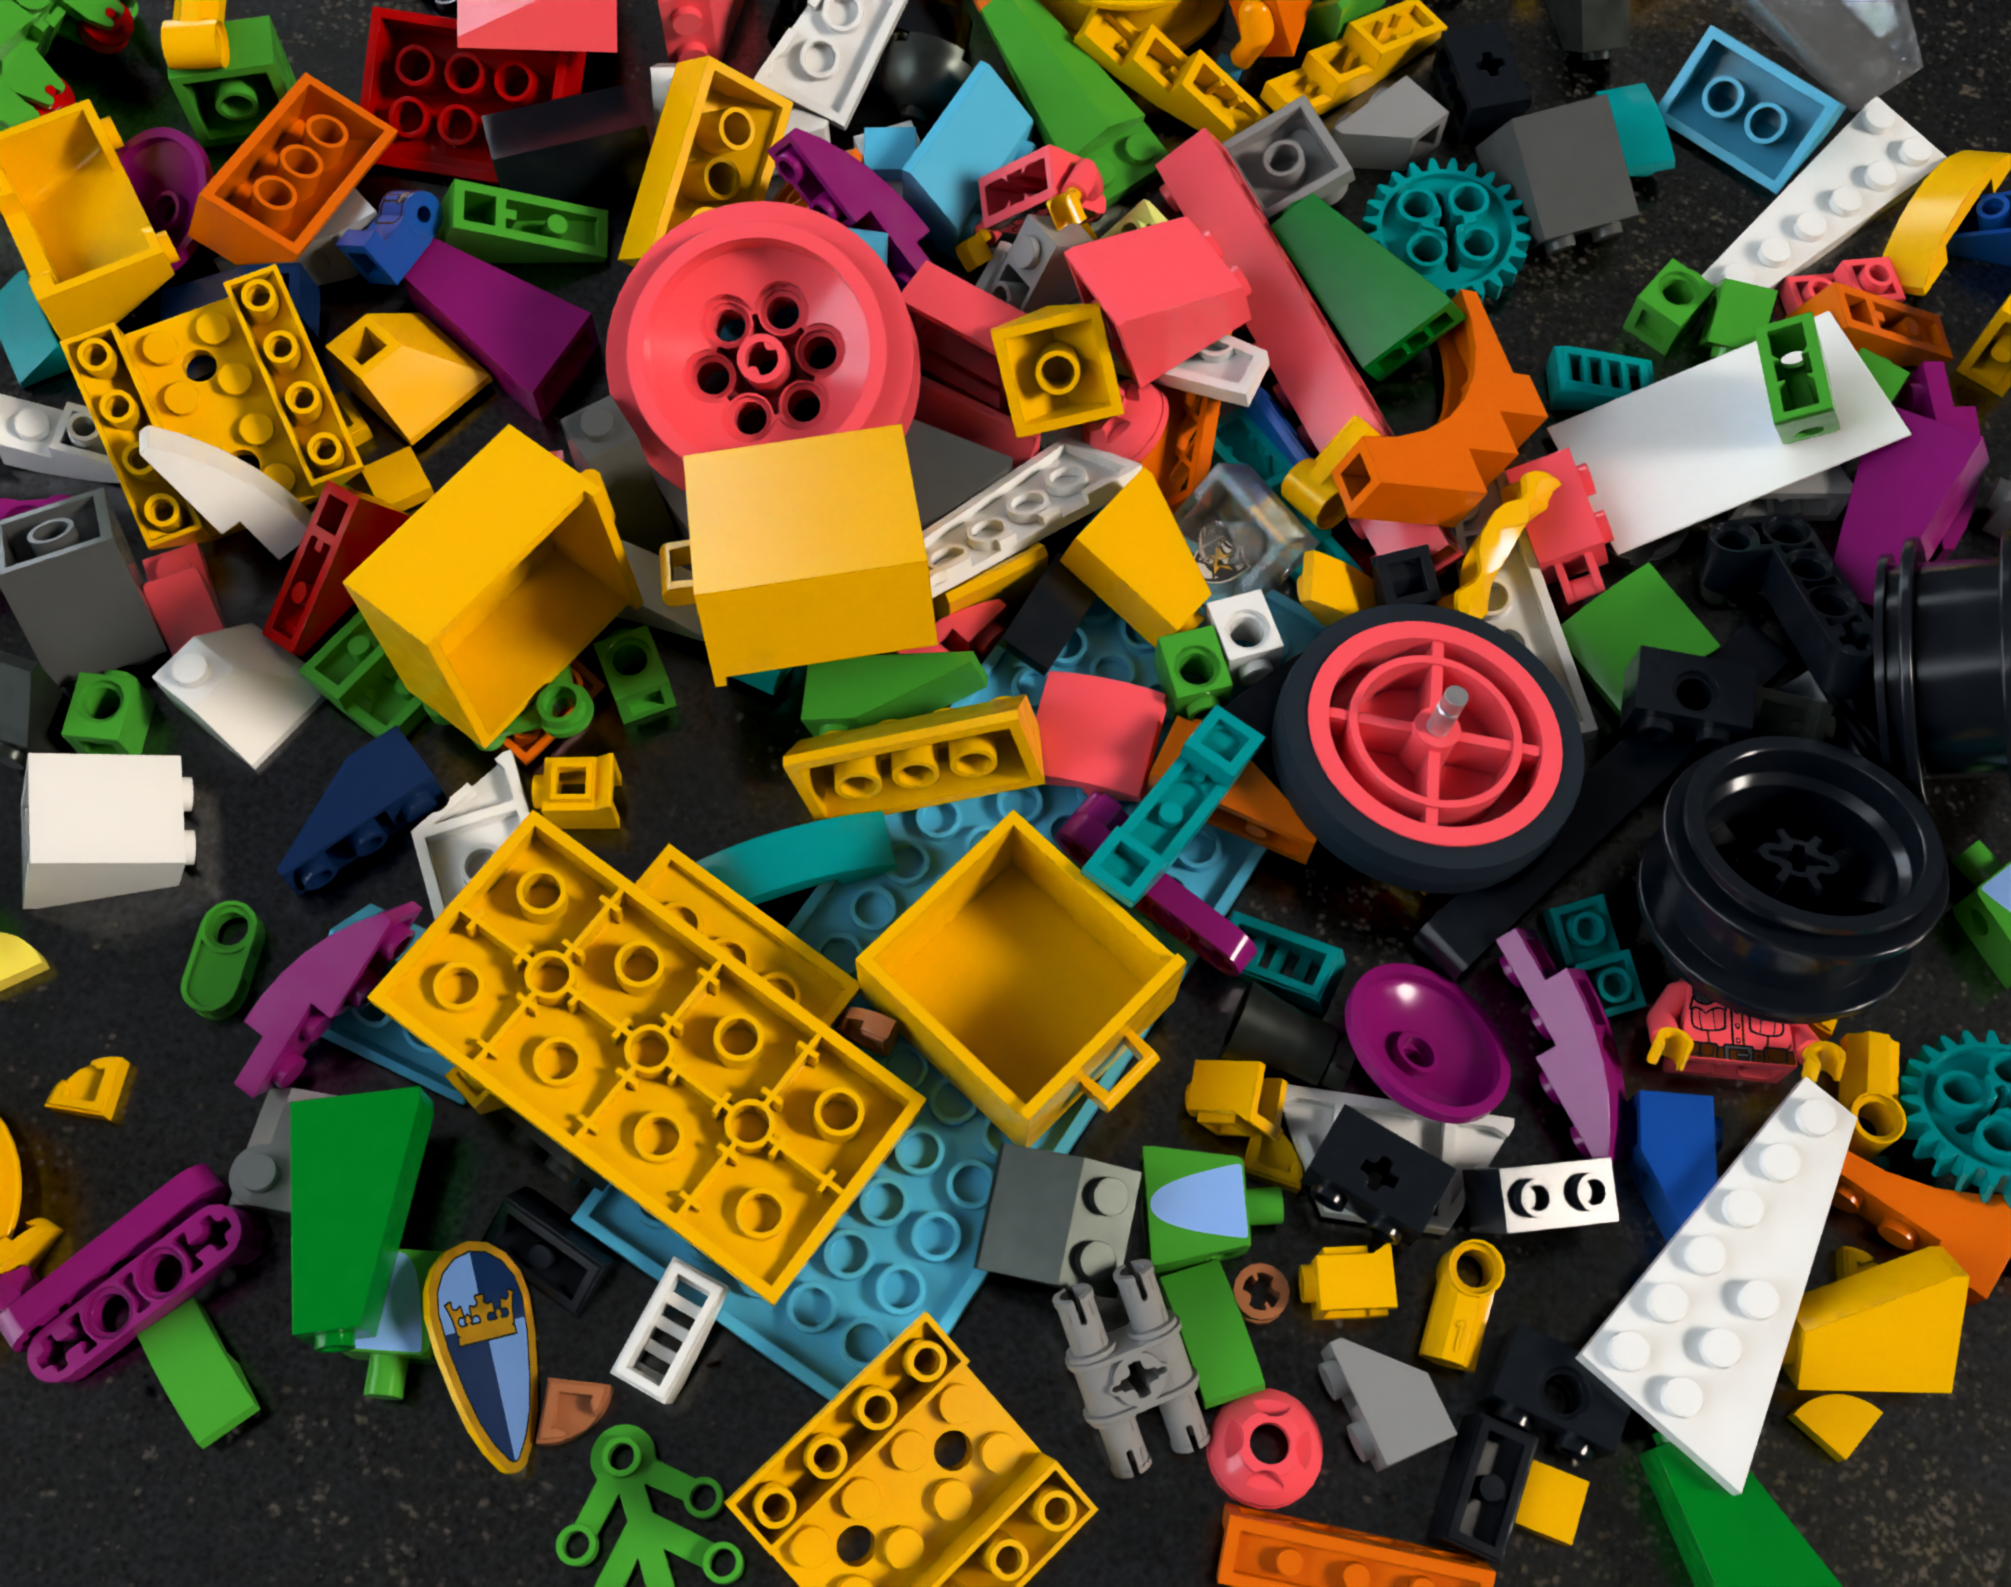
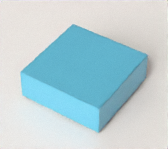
M864 127V165L869 167L884 181H902V168L917 149L916 127Z

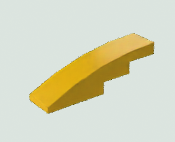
M1420 0L1402 1L1349 22L1341 39L1308 51L1301 68L1266 81L1260 98L1275 112L1305 94L1318 116L1361 94L1407 64L1440 39L1442 31L1447 30L1448 27Z
M1092 7L1073 40L1078 47L1090 55L1109 73L1155 106L1198 131L1205 127L1222 143L1270 115L1201 49L1188 57L1153 24H1150L1140 32L1117 10Z

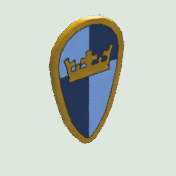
M465 1241L443 1251L429 1268L422 1292L424 1321L434 1356L467 1432L482 1454L499 1472L513 1474L521 1471L527 1464L534 1441L538 1415L536 1332L530 1294L521 1270L506 1252L488 1242Z

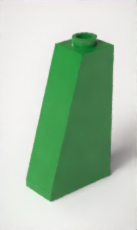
M1310 193L1304 199L1291 203L1283 211L1282 216L1270 225L1361 368L1379 383L1467 318L1463 311L1443 291L1313 193Z
M420 1086L290 1102L292 1335L309 1345H314V1352L338 1353L355 1349V1339L371 1338L377 1335L434 1117V1102Z
M1660 1432L1651 1434L1656 1447L1637 1454L1694 1587H1843L1750 1470L1742 1494L1732 1496Z

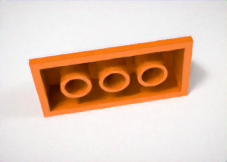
M305 72L198 194L188 236L235 265L296 262L396 138L398 130Z

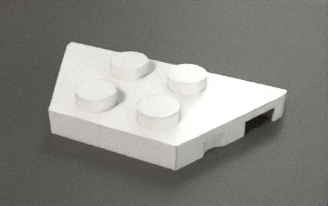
M511 749L498 755L495 758L497 765L476 784L471 786L467 782L450 797L448 804L442 810L431 813L411 830L434 920L531 812L518 765Z
M1291 1084L1287 1086L1282 1114L1304 1173L1344 1104L1457 1169L1423 1231L1438 1235H1445L1451 1229L1466 1203L1462 1170L1489 1167L1504 1140L1513 1130L1515 1119L1488 1114L1475 1122L1463 1124L1444 1123L1413 1113L1391 1099ZM1372 1170L1368 1175L1369 1180L1366 1186L1377 1192L1381 1187L1380 1180L1383 1176ZM1315 1200L1321 1217L1359 1223L1367 1222L1345 1208L1342 1212H1336Z

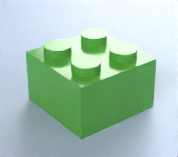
M270 15L224 22L230 48V61L227 68L172 70L167 65L168 80L202 148L244 142L297 82Z

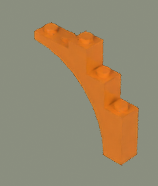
M1460 289L1451 299L1467 318L1436 340L1441 355L1445 383L1442 412L1437 424L1424 431L1396 437L1362 436L1331 471L1349 518L1456 527L1488 494L1486 488L1519 455L1517 449L1548 418V414L1530 375L1513 373L1477 291Z
M1847 1151L1831 1204L1842 1211L1859 1214L1878 1227L1877 1231L1883 1239L1898 1248L1915 1252L1929 1246H1943L1970 1276L1965 1308L1988 1299L2009 1260L2011 1261V1208L2007 1205L2003 1194H1993L1988 1203H1983L1979 1194L1959 1193L1955 1190L1935 1188L1887 1172Z

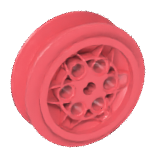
M750 201L724 205L696 215L670 230L642 256L625 281L612 311L606 343V373L610 395L637 435L647 462L662 477L685 492L683 456L896 424H902L905 437L915 416L919 399L921 363L918 340L905 300L889 269L862 238L842 223L825 214L789 203ZM794 307L799 310V317L791 327L778 329L773 326V318L780 309ZM735 319L745 322V331L739 339L731 342L721 340V330L727 322ZM830 346L836 349V358L829 367L816 369L810 366L811 354L817 348ZM774 360L777 364L772 372L762 375L759 371L760 367L765 362ZM716 371L729 373V383L723 392L718 394H708L705 392V382L712 373ZM805 398H814L820 401V410L815 418L806 422L794 419V409L799 401ZM754 410L765 412L767 416L766 424L761 431L752 435L742 432L741 423L746 414Z

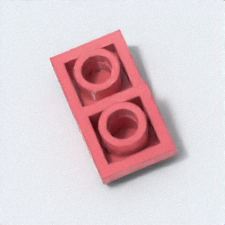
M1889 257L1842 260L1833 273L1789 276L1783 280L1777 289L1787 315L1834 281L1900 303L1906 300Z
M995 599L963 608L935 622L938 645L896 651V654L974 651L977 658L982 654L987 657L1006 631L1007 605L1000 599Z

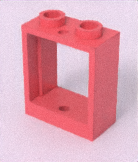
M926 260L901 292L917 336L921 372L961 394L1009 415L1010 409L990 330L1027 313Z

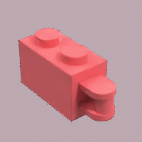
M1568 447L1505 470L1509 485L1520 481L1522 475L1531 471L1547 472L1557 478L1562 484L1553 491L1547 510L1538 514L1525 525L1546 585L1559 581L1567 605L1605 592V586L1598 567L1609 563L1605 544L1614 541V537L1604 510L1593 513L1588 496L1596 494V490L1587 464L1583 463L1576 466ZM1585 571L1589 572L1588 575L1573 579L1571 581L1568 580V577L1580 574Z

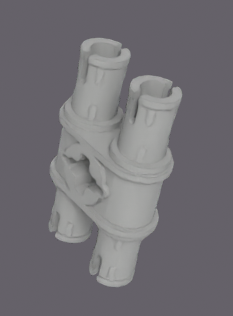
M1149 1259L1130 1261L1138 1286L1135 1277L1129 1275L1125 1264L1119 1266L1113 1272L1114 1282L1118 1286L1130 1321L1127 1325L1108 1333L1105 1331L1094 1299V1291L1090 1284L1080 1283L1071 1285L1078 1305V1311L1073 1300H1069L1065 1288L1057 1292L1052 1298L1054 1308L1057 1309L1069 1343L1065 1364L1067 1369L1074 1373L1085 1404L1083 1416L1090 1426L1094 1429H1099L1111 1463L1112 1474L1120 1479L1134 1477L1126 1454L1127 1451L1131 1460H1135L1140 1474L1150 1468L1152 1464L1150 1453L1147 1452L1135 1417L1138 1413L1159 1405L1170 1437L1171 1448L1176 1453L1194 1452L1186 1427L1189 1434L1195 1436L1200 1449L1205 1447L1211 1440L1209 1428L1206 1427L1195 1395V1391L1199 1386V1374L1197 1368L1190 1365L1179 1333L1182 1328L1181 1320L1174 1311L1166 1309L1154 1274L1153 1263ZM1135 1362L1136 1372L1130 1375L1128 1366Z

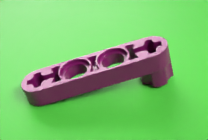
M1093 791L1055 834V839L1062 850L1083 867L1117 825L1121 827L1129 816L1125 813L1122 805L1106 793L1100 794ZM1167 873L1135 905L1142 913L1226 975L1231 977L1239 976L1257 954V948L1253 941L1241 929Z
M208 1164L194 1165L172 1178L44 1279L40 1280L30 1265H23L13 1271L4 1272L0 1275L1 1334L14 1352L22 1353L28 1351L32 1338L40 1329L198 1210L208 1205L220 1204L226 1196V1187Z
M223 1204L208 1205L198 1210L40 1329L32 1338L27 1351V1362L30 1371L37 1379L47 1383H72L86 1377L135 1340L138 1333L180 1306L234 1264L247 1265L255 1261L264 1252L263 1239L268 1232L264 1219L256 1212ZM231 1224L232 1227L225 1233L227 1227ZM224 1235L226 1241L228 1242L226 1246L224 1245ZM186 1243L188 1245L202 1247L203 1249L196 1254L192 1249L186 1246ZM173 1255L181 1263L182 1277L174 1289L163 1292L157 1287L155 1282V1271L158 1264L164 1258ZM121 1295L128 1303L129 1317L121 1329L111 1332L104 1326L102 1320L103 1309L111 1298ZM86 1334L96 1341H80L65 1354L68 1365L54 1364L53 1359L60 1353L58 1341L76 1342Z

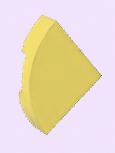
M0 932V991L50 969L44 957L26 941L12 934Z

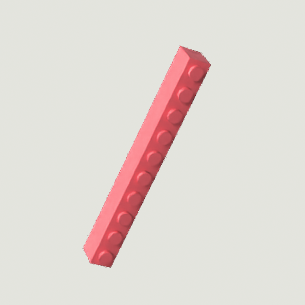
M1203 127L1155 165L1165 182L1159 187V190L1169 206L1176 213L1181 210L1183 216H1188L1200 233L1209 230L1222 250V261L1228 268L1236 265L1246 277L1252 291L1246 297L1252 319L1240 326L1242 330L1248 328L1255 340L1251 344L1268 352L1270 365L1267 371L1271 369L1278 380V383L1272 386L1274 393L1287 411L1292 412L1295 410L1302 422L1296 428L1299 437L1313 454L1317 452L1320 454L1354 414L1361 417L1381 436H1395L1295 264L1270 227L1269 220L1226 147ZM1348 514L1346 516L1356 535L1363 541L1368 538L1376 554L1370 557L1371 563L1372 558L1375 556L1428 544L1437 576L1466 556L1449 527L1349 518Z

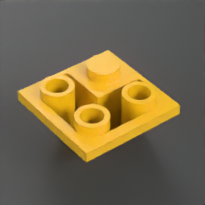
M421 313L366 314L325 346L341 382L411 446L493 381L491 374Z

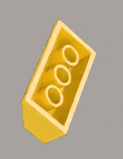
M709 55L677 62L618 261L634 268L642 256L665 234L686 220L705 211L729 204L764 201L775 167V161L768 154L767 150L784 137L794 102Z
M1026 694L1013 697H996L989 702L959 708H941L933 713L900 720L887 719L875 725L845 731H828L821 736L799 740L783 756V768L815 821L879 811L889 815L1045 784L1040 728Z

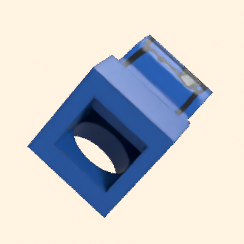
M390 191L382 198L379 204V215L366 230L348 229L335 244L368 283L398 285L433 241L432 239L442 225L443 211L437 197L427 191Z

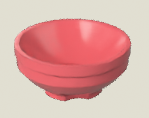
M1133 378L1118 381L1124 414L1083 423L1082 442L1096 449L1139 462L1153 450L1160 440L1169 417V403L1167 396L1156 385L1149 383L1140 389Z
M1265 1388L1263 1391L1224 1403L1215 1413L1209 1425L1211 1440L1206 1445V1458L1210 1472L1218 1486L1238 1503L1260 1510H1274L1289 1506L1303 1497L1313 1486L1321 1469L1323 1439L1319 1426L1311 1412L1298 1399L1288 1393ZM1261 1425H1273L1284 1432L1288 1442V1450L1281 1462L1267 1464L1259 1461L1254 1456L1250 1447V1439L1255 1428Z

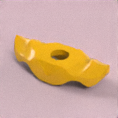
M1531 471L1522 475L1520 481L1507 485L1502 489V505L1491 514L1463 560L1459 575V588L1452 594L1442 597L1438 601L1437 606L1457 610L1479 619L1488 614L1490 590L1494 579L1525 525L1538 514L1547 510L1553 491L1562 485L1557 478L1544 471Z

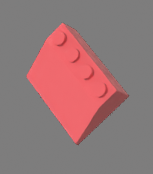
M457 0V47L617 53V0Z

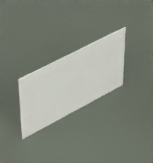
M1830 311L1814 316L1825 356L1840 423V430L1790 444L1782 443L1773 422L1757 341L1546 428L1558 451L1569 447L1576 466L1583 463L1587 464L1596 490V494L1588 496L1593 513L1604 510L1614 537V541H1611L1610 544L1617 556L1911 436V432ZM1802 351L1786 354L1782 357L1781 362L1784 364H1795L1802 361Z

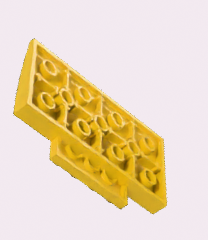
M535 810L530 812L367 996L369 1002L773 1307L923 1111L927 1098L832 1029L846 1008L851 1005L860 993L861 987L856 979L671 844L664 848L634 884Z

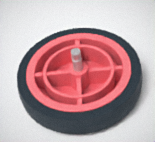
M1409 603L1381 605L1350 614L1330 625L1307 646L1291 668L1283 683L1277 701L1272 726V754L1280 786L1297 816L1317 838L1318 842L1355 870L1392 886L1418 892L1446 894L1470 892L1493 886L1521 872L1538 858L1560 834L1575 806L1584 777L1585 757L1580 725L1566 693L1548 668L1528 648L1496 626L1466 613L1440 606Z

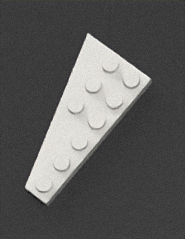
M1807 1076L1793 1087L1575 1357L1732 1496L1742 1494L1857 1121V1117Z

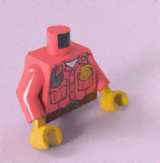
M1048 144L978 178L982 219L974 228L975 235L955 247V252L965 270L969 273L994 258L988 246L994 245L1004 232L1018 234L1028 214L1052 217L1057 231L1071 223L1083 225L1087 222H1098L1105 214L1106 199L1102 194L1104 190L1103 177L1096 164L1091 159L1081 158Z
M1682 978L1665 987L1646 1016L1648 1034L1652 1045L1646 1060L1648 1063L1656 1065L1661 1055H1663V1073L1778 1083L1797 1068L1798 1061L1799 1064L1803 1065L1802 1079L1807 1076L1816 1083L1820 1070H1823L1832 1076L1833 1081L1838 1082L1841 1079L1846 1061V1053L1840 1046L1829 1041H1821L1808 1024L1776 1023L1746 1016L1714 1002Z

